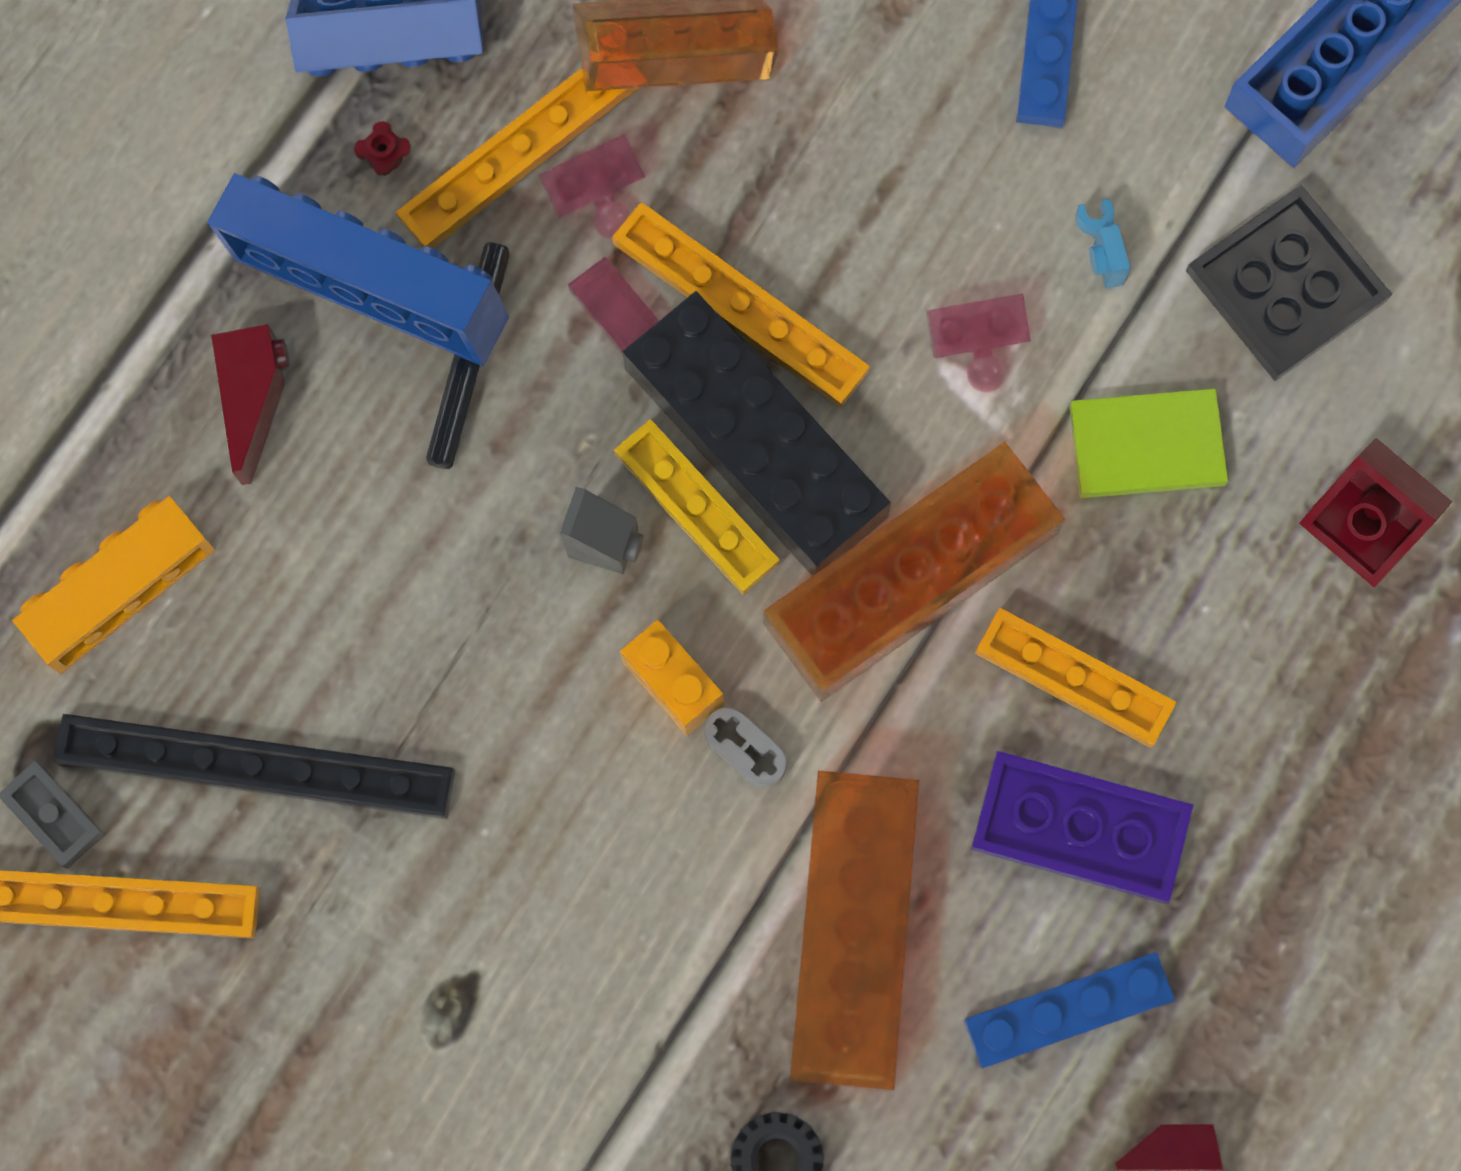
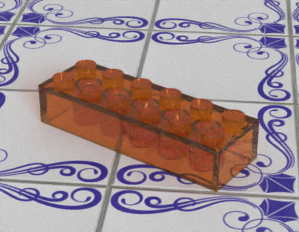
M1003 442L763 611V624L820 702H822L1057 536L1065 518L1009 445Z
M818 770L790 1071L791 1083L893 1092L895 1089L920 780Z

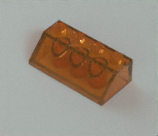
M620 0L573 3L585 91L766 80L771 78L779 53L772 9L764 0Z

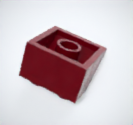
M1375 438L1299 524L1375 588L1439 519L1452 501L1379 439Z

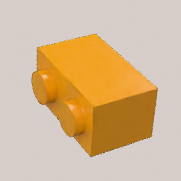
M658 619L620 650L623 664L686 736L706 721L710 714L724 705V697L720 689Z

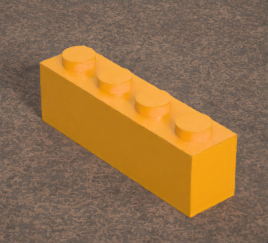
M170 495L163 501L156 500L144 507L138 514V520L124 532L116 531L106 537L99 545L100 551L86 562H77L67 568L61 574L60 582L47 593H39L28 599L20 608L21 613L12 620L45 663L58 673L62 674L216 551Z

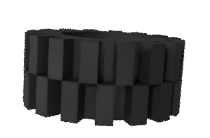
M771 1112L755 1117L742 1127L732 1145L730 1157L732 1171H759L756 1161L757 1153L760 1147L771 1139H783L795 1148L798 1156V1164L795 1171H823L824 1153L819 1137L807 1122L790 1113Z

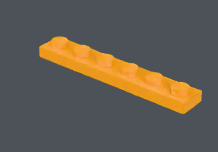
M615 41L396 211L398 220L422 247H436L646 83V74L619 43Z
M643 202L639 203L612 236L613 245L685 297H689L693 292L697 291L736 334L840 409L869 374L870 366Z
M0 870V923L255 939L261 888L249 885Z

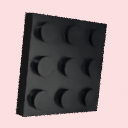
M1302 184L1189 263L1185 270L1274 381H1277L1379 308L1392 296L1390 290Z

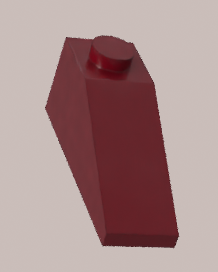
M269 324L211 335L231 469L241 485L252 484L285 385L282 368L290 366L284 338L277 339Z

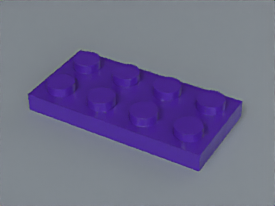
M997 751L970 850L1168 904L1171 900L1193 804Z

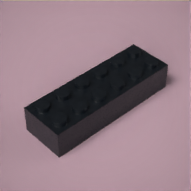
M697 291L693 292L622 351L625 370L815 580L889 517L891 506L889 499Z

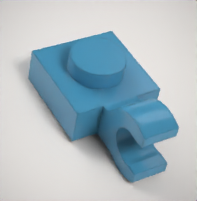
M1107 198L1102 199L1100 205L1102 218H1090L1086 213L1084 204L1078 205L1075 215L1076 224L1079 229L1095 239L1093 246L1089 247L1090 263L1094 274L1102 275L1106 289L1124 285L1131 269L1119 226L1114 224L1113 205Z

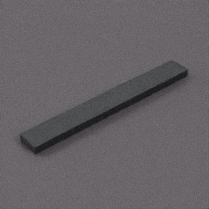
M62 714L53 758L55 764L442 819H447L455 775V769L452 767L70 714Z

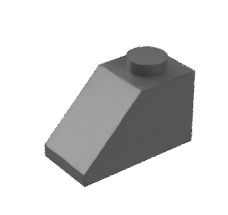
M575 488L560 531L569 558L624 574L627 562H636L644 537L643 534L637 533L638 524L635 516L586 489Z

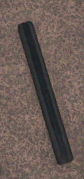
M487 242L483 247L478 268L484 270L492 277L491 281L496 291L500 294L510 253L508 247L503 244ZM455 354L426 455L428 464L440 469H450L453 466L480 365Z

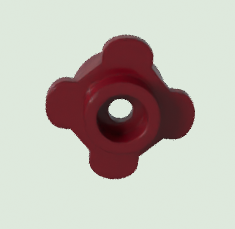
M379 121L373 125V132L365 140H359L355 143L354 152L359 159H366L376 174L385 176L398 168L403 161V157L410 154L411 144L407 138L398 137L392 131V127L388 122ZM381 145L387 146L384 152H380L378 148Z

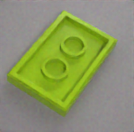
M1216 388L1070 401L1069 411L1080 498L1222 487L1228 483Z

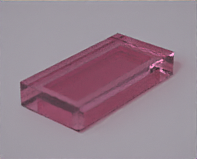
M606 256L568 284V289L621 354L623 350L659 321Z

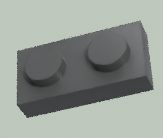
M37 761L32 762L0 792V799L56 861L66 869L72 866L105 835L41 763Z

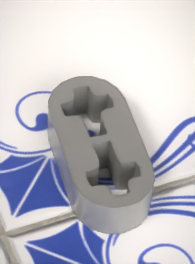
M725 707L717 709L710 714L705 723V737L707 744L719 757L756 788L766 789L774 787L781 782L786 771V758L782 749L743 713L734 708ZM720 721L725 725L730 724L732 721L737 722L736 734L744 742L742 747H738L728 738L723 740L722 743L717 741L718 729L715 725ZM752 749L762 758L768 756L769 753L774 755L773 767L776 772L773 775L767 772H763L759 776L753 773L755 762L746 753Z

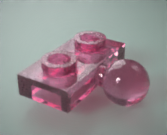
M623 134L539 174L538 177L559 219L594 203L596 206L593 219L594 226L600 235L612 239V236L630 216V212L624 204L614 201L611 194L644 179L645 175L626 135Z
M1023 293L926 310L933 357L940 358L973 352L974 359L968 365L967 379L970 385L979 392L995 391L1002 385L1005 379V367L1001 360L993 355L992 348L1031 341Z

